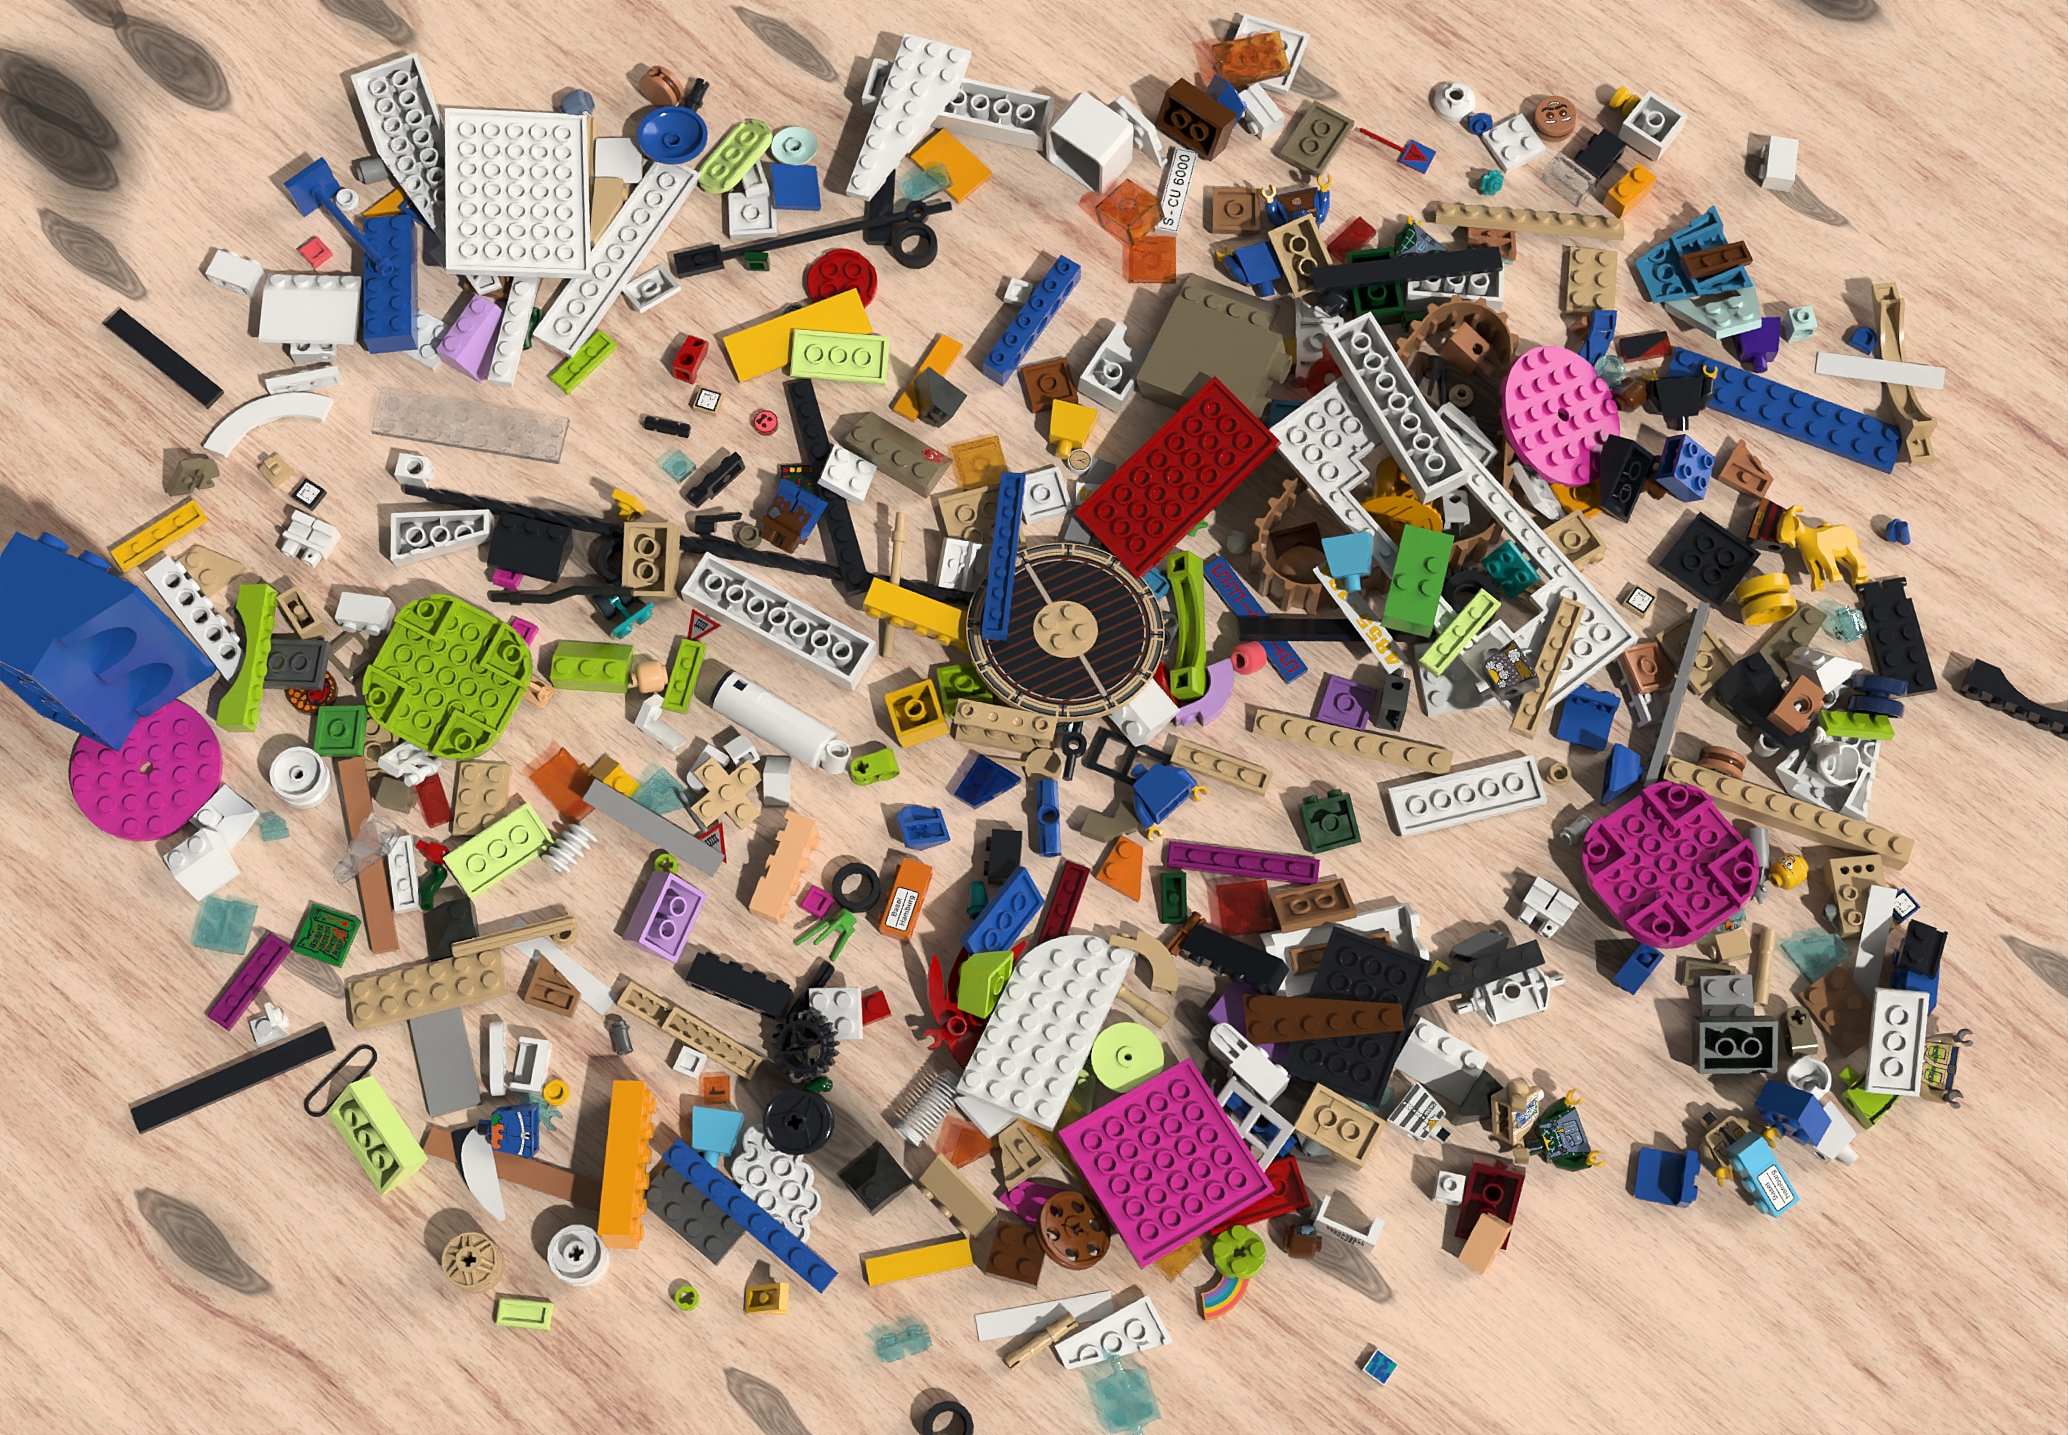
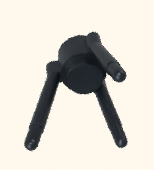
M1430 355L1427 357L1426 364L1421 365L1415 384L1419 387L1426 374V377L1430 379L1427 395L1431 396L1435 380L1441 378V402L1444 405L1447 403V369L1444 368L1446 361L1441 356Z
M742 513L696 515L695 533L702 535V540H711L728 546L742 547L737 542L712 535V533L717 531V522L740 520Z

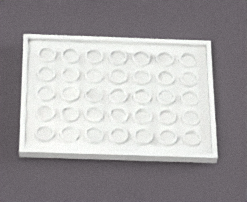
M445 108L446 274L591 279L587 115Z

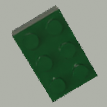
M1393 247L1346 252L1344 264L1395 258ZM1400 283L1348 289V294L1352 298L1350 306L1353 320L1371 311L1379 326L1402 322L1404 305Z

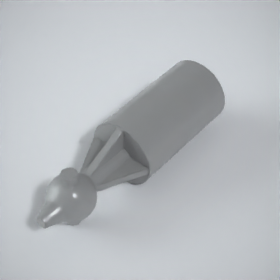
M1755 827L1745 830V840L1749 839L1758 856L1759 875L1753 896L1757 899L1758 904H1763V900L1768 893L1766 886L1763 884L1770 870L1768 829Z

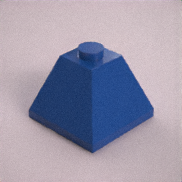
M1619 743L1614 744L1606 758L1601 806L1608 805L1631 789L1638 779L1641 780L1644 765L1640 764L1641 756Z

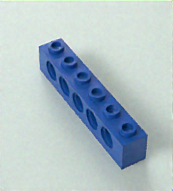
M1060 255L983 361L984 376L1002 387L1005 385L1080 281V265Z

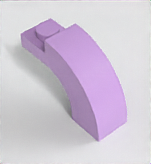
M1230 658L1207 666V679L1210 686L1207 694L1202 699L1179 708L1180 711L1172 719L1176 727L1181 725L1183 727L1190 726L1198 718L1202 727H1204L1223 713L1229 703L1234 682V672Z

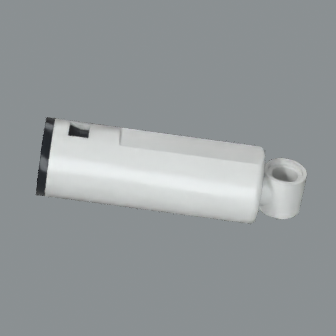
M732 669L727 671L720 679L710 697L709 708L812 769L817 768L822 763L824 770L830 774L837 775L845 771L851 754V748L846 742L835 740L836 732L834 729Z

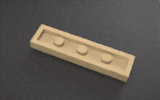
M1178 739L1170 760V764L1265 797L1273 775L1272 771L1182 739Z

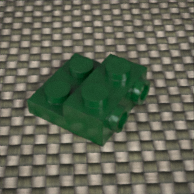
M1335 789L1326 792L1327 797L1318 799L1317 795L1303 798V803L1298 804L1311 854L1314 855L1362 842L1350 793H1342L1341 789Z

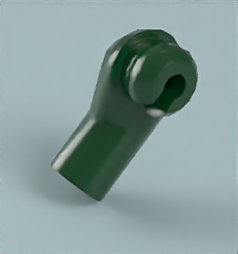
M821 1075V1077L807 1082L804 1090H811L816 1093L821 1091L830 1092L833 1087V1081L828 1079L827 1076Z

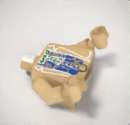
M1511 1081L1507 1083L1505 1088L1491 1096L1493 1136L1511 1144L1516 1164H1529V1149L1524 1148L1523 1137L1539 1119V1101L1544 1097V1093L1540 1087L1535 1085L1530 1087L1521 1081Z

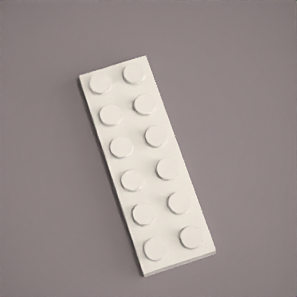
M1533 755L1393 787L1387 791L1401 838L1547 803Z

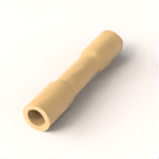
M1761 929L1759 960L1753 990L1754 1005L1760 1007L1768 1006L1769 979L1777 933L1772 929Z
M1123 983L1121 984L1116 998L1127 1003L1141 1013L1145 1019L1159 1029H1162L1170 1017L1130 991Z

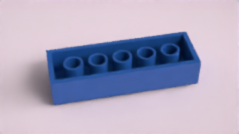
M412 215L365 218L364 237L383 258H389L394 266V271L390 275H380L376 271V264L364 251V341L370 354L418 350L417 228Z

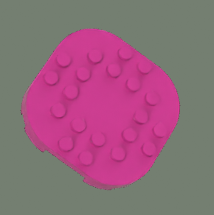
M1665 781L1642 789L1641 794L1606 818H1599L1588 830L1582 846L1580 863L1587 885L1629 935L1639 942L1655 948L1674 949L1695 942L1739 912L1751 899L1758 882L1759 860L1752 843L1748 838L1744 840L1713 805L1714 799L1710 795L1688 783L1685 786L1672 784V781Z

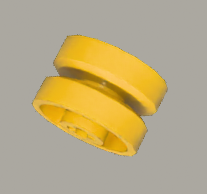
M1772 573L1762 575L1736 587L1734 591L1738 604L1744 606L1740 612L1746 626L1771 624L1781 621L1796 612L1798 608L1794 596L1788 594L1791 586L1786 574Z

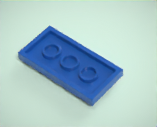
M1016 867L960 938L970 957L975 953L1007 951L1045 903L1026 867Z

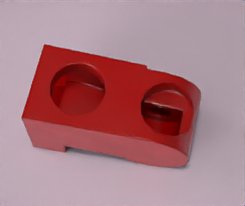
M692 335L687 337L672 364L675 379L694 385L697 372L708 351V341Z

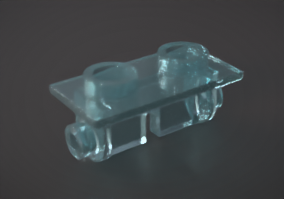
M914 1324L907 1327L905 1332L899 1334L892 1332L881 1336L880 1340L876 1341L878 1351L884 1350L879 1352L881 1361L891 1363L905 1358L903 1348L907 1346L910 1355L929 1350L928 1347L933 1346L930 1335L924 1337L929 1334L927 1325Z

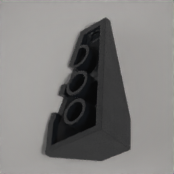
M1760 651L1737 661L1713 684V688L1728 708L1732 711L1734 709L1745 717L1748 723H1754L1765 732L1768 738L1788 753L1811 742L1806 730L1801 734L1797 731L1790 737L1766 719L1785 694V691Z

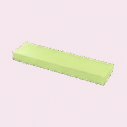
M1481 588L1421 656L1418 663L1438 678L1499 609L1501 603Z

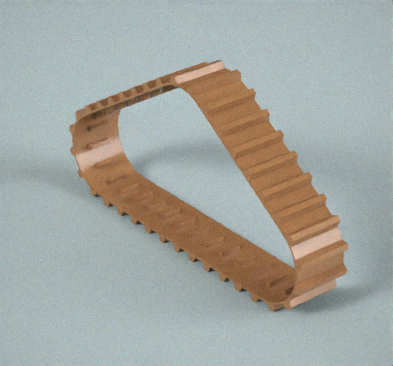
M1452 295L1451 301L1441 306L1433 303L1428 305L1422 322L1413 320L1409 327L1407 339L1400 337L1396 341L1394 350L1406 367L1411 355L1415 350H1420L1422 343L1428 337L1445 330H1458L1466 322L1498 354V360L1501 363L1498 379L1503 380V377L1507 376L1510 364L1519 357L1514 355L1519 343V336L1510 333L1509 327L1506 324L1508 319L1506 312L1496 313L1493 309L1486 306V299L1480 297L1476 302L1462 301L1459 295ZM1499 389L1497 401H1500V408L1495 423H1499V430L1494 440V445H1498L1499 452L1493 461V467H1497L1494 478L1513 497V491L1508 488L1514 475V468L1510 467L1515 451L1506 436L1502 424L1500 409L1503 408V396L1500 395ZM1295 472L1294 481L1285 479L1282 483L1279 499L1271 497L1268 500L1265 518H1257L1254 523L1248 570L1249 573L1257 575L1260 582L1258 593L1261 597L1270 595L1274 600L1280 602L1281 611L1287 612L1293 607L1305 609L1308 615H1314L1316 608L1329 604L1334 610L1339 608V605L1322 583L1300 584L1280 576L1266 560V550L1263 551L1261 547L1262 543H1267L1269 533L1274 526H1279L1281 518L1286 511L1295 506L1296 499L1302 491H1307L1309 488ZM1491 518L1485 532L1453 543L1447 568L1449 567L1452 571L1455 569L1460 571L1462 564L1467 561L1473 560L1480 563L1485 557L1489 544H1498L1504 528L1495 518ZM1379 566L1373 567L1371 575L1360 577L1361 591L1358 592L1363 599L1366 592L1376 589L1381 595L1387 594L1391 580Z

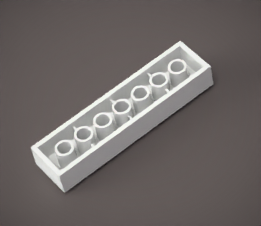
M873 59L862 95L863 112L875 115L894 62ZM963 78L957 96L950 100L945 106L943 113L935 118L930 127L945 128L947 131L1043 151L1046 140V128L1050 125L1054 112V97Z
M1371 311L1329 331L1325 346L1422 505L1465 485L1470 473Z
M709 552L705 553L681 591L685 603L851 692L855 690L878 652L876 641Z

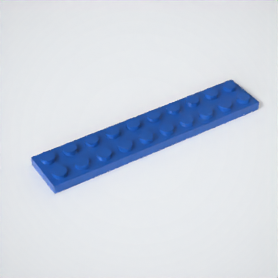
M1679 346L1677 347L1666 377L1702 375L1705 365L1706 372L1713 373L1715 366L1718 368L1715 378L1714 395L1707 408L1887 474L1892 472L1902 444V437L1898 426Z

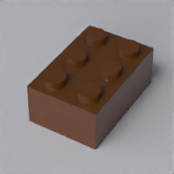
M1181 77L1166 90L1155 125L1211 162L1226 149L1238 115Z

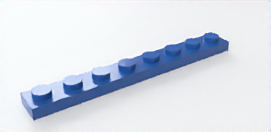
M1001 473L981 633L982 639L1007 641L1026 473Z
M677 1138L661 1157L819 1293L822 1294L839 1274L680 1138Z

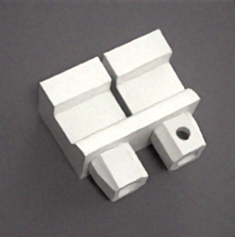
M295 510L291 517L292 523L288 531H284L282 534L285 541L281 551L285 556L295 559L301 549L305 551L301 561L315 568L321 559L325 561L328 559L340 540L341 535L336 527L318 519L315 520V518Z
M1538 876L1519 907L1521 910L1517 920L1525 926H1529L1535 917L1543 923L1538 930L1539 935L1549 940L1555 932L1559 933L1579 902L1560 890L1546 910V906L1558 888Z

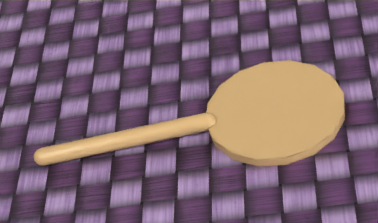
M1047 748L1033 751L1027 757L1026 762L984 755L979 756V759L984 761L1024 766L1028 778L1034 783L1042 779L1056 781L1062 771V762L1059 756L1053 750Z

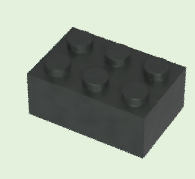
M1770 1015L1693 1016L1692 1068L1699 1074L1777 1073L1778 1021Z

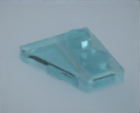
M664 767L658 770L630 798L658 816L687 807L681 799L680 793L685 794L691 805L697 802Z
M1837 933L1818 938L1809 937L1798 941H1784L1780 945L1811 985L1853 954Z

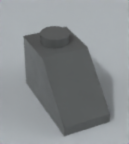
M1484 930L1454 945L1448 957L1469 963L1506 950L1509 938L1504 937V934L1497 930H1489V932Z

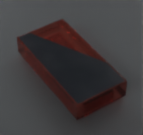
M1667 331L1621 338L1619 340L1624 363L1671 356L1672 354Z

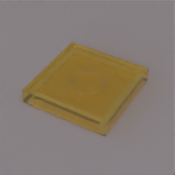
M998 435L951 446L963 492L1000 483L1001 473L1008 472Z

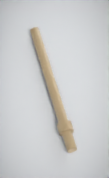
M896 512L895 531H892L891 536L893 552L890 583L899 586L902 550L903 543H906L907 534L904 532L906 513ZM887 620L883 657L893 658L895 627Z

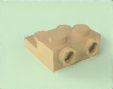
M1580 509L1542 530L1580 573L1584 571L1583 567L1590 563L1594 566L1604 559L1603 555L1607 546Z

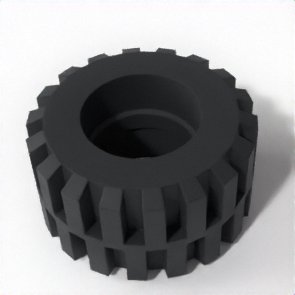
M1462 567L1460 572L1458 569L1453 570L1451 575L1447 574L1445 576L1441 596L1457 614L1464 609L1456 602L1454 595L1460 592H1470L1476 595L1482 588L1500 602L1499 586L1493 585L1495 579L1492 576L1488 578V572L1483 570L1480 573L1477 571V567H1472V570H1468V567ZM1496 612L1482 627L1483 630L1493 621Z

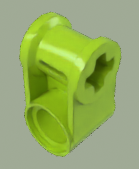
M891 748L857 757L850 766L851 779L858 786L890 780L900 774L893 749ZM859 769H863V771L866 772V773H865V774H861V772L858 771V770H859Z

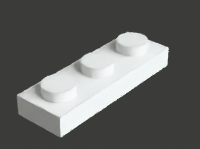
M324 366L313 371L302 370L296 374L276 375L271 379H266V386L271 395L293 392L302 393L344 385L342 374L337 366Z
M407 835L386 839L394 910L396 914L421 910L413 837Z

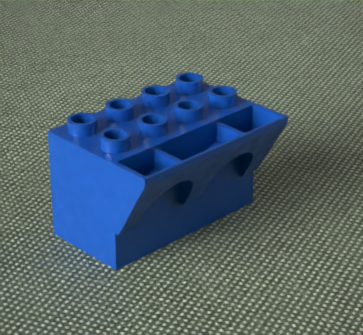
M16 531L0 555V682L39 715L119 752L140 717H148L215 673L217 667L137 586L108 572L111 565L104 559L87 550H83L78 558L67 554L70 547L59 538L44 531L41 532L37 540Z

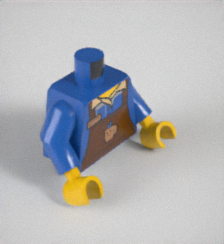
M1320 174L1317 176L1316 181L1320 186V190L1317 187L1275 195V187L1269 185L1270 194L1267 196L1264 188L1261 187L1259 194L1262 198L1266 199L1264 204L1269 222L1278 228L1299 217L1312 213L1319 230L1320 224L1325 222L1330 208V190H1327V187L1332 182L1331 176L1328 174V182L1326 184L1320 182Z

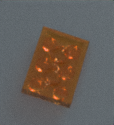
M1279 31L1212 45L1211 50L1218 74L1233 87L1290 75L1291 69Z

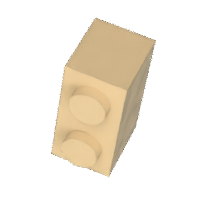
M298 585L276 597L303 640H318L328 634V631Z

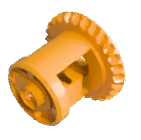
M1390 456L1378 464L1372 497H1368L1360 505L1398 548L1405 524L1442 533L1443 520L1437 510L1432 508L1433 500L1422 505L1406 477L1402 474L1403 472L1393 456Z

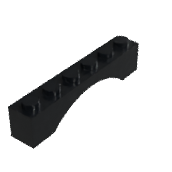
M1976 658L1969 666L1959 692L1965 694L1971 700L1989 704L1994 710L2008 712L2018 720L2034 723L2041 730L2055 732L2068 741V712L2047 708L2028 699L2016 690L2005 677L2002 670L1994 665Z

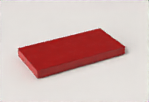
M1295 1155L1271 1162L1264 1173L1275 1190L1208 1230L1210 1237L1219 1235L1237 1225L1245 1227L1310 1207L1311 1204Z

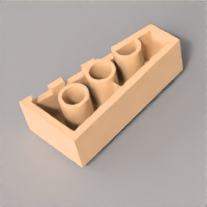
M790 810L786 811L784 817L788 822L785 830H779L775 839L777 840L775 845L776 853L772 852L767 859L765 871L768 872L767 876L762 875L749 905L752 915L779 925L781 919H786L791 907L788 903L792 896L797 895L801 882H798L800 876L808 871L811 863L809 856L812 850H817L821 840L815 820Z

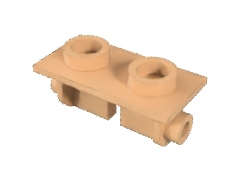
M532 675L530 685L523 698L543 710L557 689Z

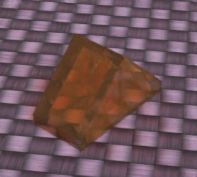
M962 1128L950 1163L958 1170L1000 1149V1144L996 1138L991 1137L988 1139L983 1134Z

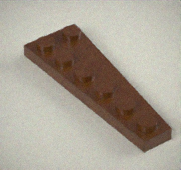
M1243 994L1247 1041L1253 1046L1404 1031L1401 1004Z

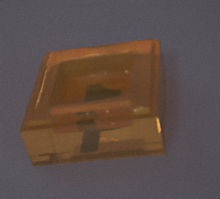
M730 1076L703 1077L705 1105L731 1103Z

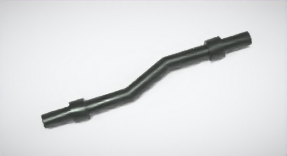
M603 584L602 586L573 585L550 594H523L522 591L492 593L491 601L521 606L522 603L552 604L575 595L602 596L603 598L614 599L615 596L633 597L634 589L633 587H615L614 584Z

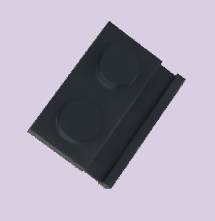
M1911 919L1896 967L1921 976L1924 974L1933 980L1937 975L1948 932L1938 931L1936 927Z

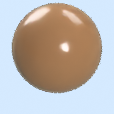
M1299 545L1286 550L1277 560L1274 570L1280 576L1292 582L1319 584L1322 582L1316 576L1313 569L1327 560V558L1317 548Z

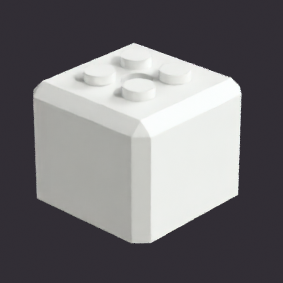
M1077 93L1046 128L1047 159L1053 166L1095 195L1102 196L1132 162L1133 124L1088 93Z

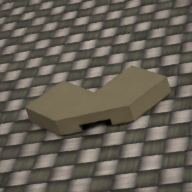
M1121 800L1113 819L1089 811L1080 835L1106 843L1112 841L1117 836L1135 833L1140 821L1135 814L1133 803Z

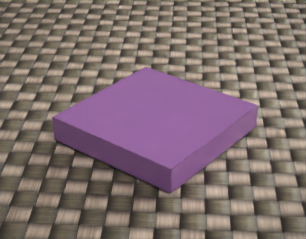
M1330 675L1315 721L1364 732L1378 690Z

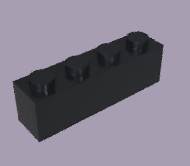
M1196 923L1182 947V950L1188 957L1187 961L1197 967H1200L1201 964L1209 967L1208 969L1218 976L1225 974L1239 985L1246 983L1254 991L1265 995L1267 992L1275 996L1289 972V968L1283 959Z
M706 952L705 955L697 953L686 977L688 986L782 1023V1018L785 1017L794 996L788 983L781 980L772 982L766 979L767 976L755 970L752 973L743 970L742 965L733 961H729L728 964L719 961V956L710 952Z

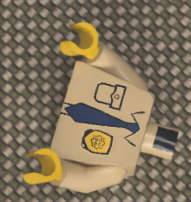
M1709 1111L1699 1119L1709 1132L1699 1140L1701 1144L1699 1150L1702 1166L1711 1175L1717 1177V1183L1720 1187L1724 1186L1723 1178H1729L1730 1181H1733L1731 1171L1733 1167L1729 1163L1730 1156L1725 1150L1749 1131L1763 1136L1771 1148L1776 1147L1775 1141L1771 1138L1778 1137L1782 1139L1777 1128H1767L1740 1116L1730 1115L1720 1122L1714 1113Z

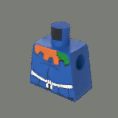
M539 1103L498 1107L492 1113L491 1120H479L477 1127L478 1135L491 1136V1148L495 1151L533 1158L539 1151Z

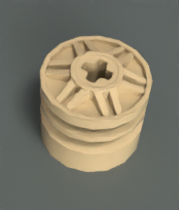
M467 1232L454 1237L446 1245L442 1255V1269L446 1278L461 1290L472 1294L485 1293L493 1289L502 1279L505 1270V1258L500 1248L485 1235ZM473 1256L476 1259V1263L473 1262L469 1266L466 1264V1260H470Z

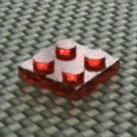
M1267 880L1216 885L1222 934L1234 936L1273 931Z

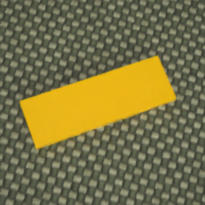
M855 288L724 337L723 341L739 382L743 383L791 365L794 329L861 335L873 334V329Z

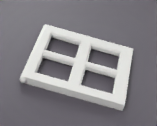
M1231 1076L1216 1099L1223 1108L1232 1093L1235 1092L1252 1106L1241 1124L1237 1123L1228 1114L1226 1115L1241 1138L1248 1140L1263 1153L1257 1163L1265 1172L1295 1127L1237 1081L1236 1076ZM1261 1114L1280 1129L1268 1147L1249 1132Z

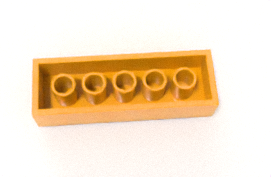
M613 1080L597 1233L609 1249H639V1241L644 1239V1225H641L642 1215H646L647 1200L644 1199V1190L649 1188V1174L646 1173L647 1164H650L652 1160L649 1139L654 1137V1123H651L652 1113H656L657 1100L653 1098L652 1090H649L645 1081Z

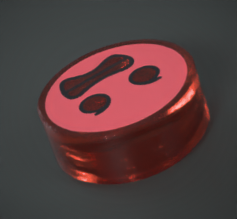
M767 410L759 412L754 418L756 431L763 436L774 434L778 429L777 416Z

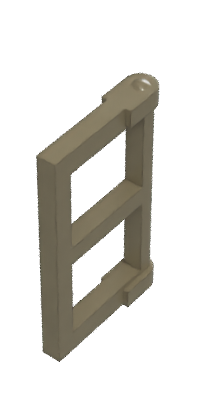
M392 620V624H391V629L394 627V625H395V623H396V622L393 621V620ZM357 630L354 633L346 632L333 643L328 659L350 683L354 682L358 676L366 671L368 665L374 663L381 650L380 648L376 651L359 633L361 631ZM354 637L371 656L353 672H350L334 653Z

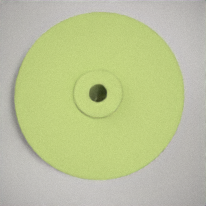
M1124 1022L1108 1027L1097 1037L1092 1048L1091 1062L1093 1070L1102 1084L1115 1092L1126 1094L1161 1074L1164 1064V1053L1158 1038L1149 1029L1136 1023Z

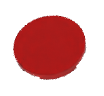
M836 249L826 252V255L811 265L807 274V289L814 304L856 288L865 309L872 302L877 292L878 280L874 266L861 253L854 250Z

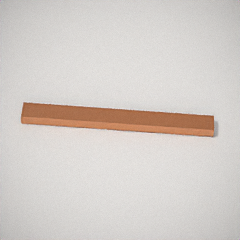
M363 756L338 761L372 951L374 955L398 950L400 947L365 759Z
M432 1127L423 1148L424 1153L458 1164L451 1133ZM492 1149L498 1178L600 1212L602 1183L518 1155Z

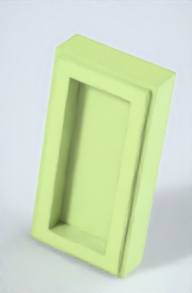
M500 1298L496 1325L550 1331L553 1303Z

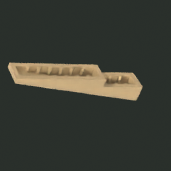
M631 981L617 1002V1006L693 1050L707 1055L709 1059L748 1081L751 1080L763 1060L760 1056L676 1006H671Z

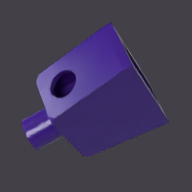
M1761 317L1760 328L1731 335L1739 361L1741 363H1752L1754 373L1766 372L1768 370L1767 362L1774 361L1778 354L1781 317Z

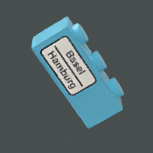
M1749 1131L1725 1149L1730 1156V1165L1742 1176V1185L1749 1193H1752L1755 1198L1754 1205L1762 1214L1766 1213L1777 1218L1800 1200L1763 1136Z

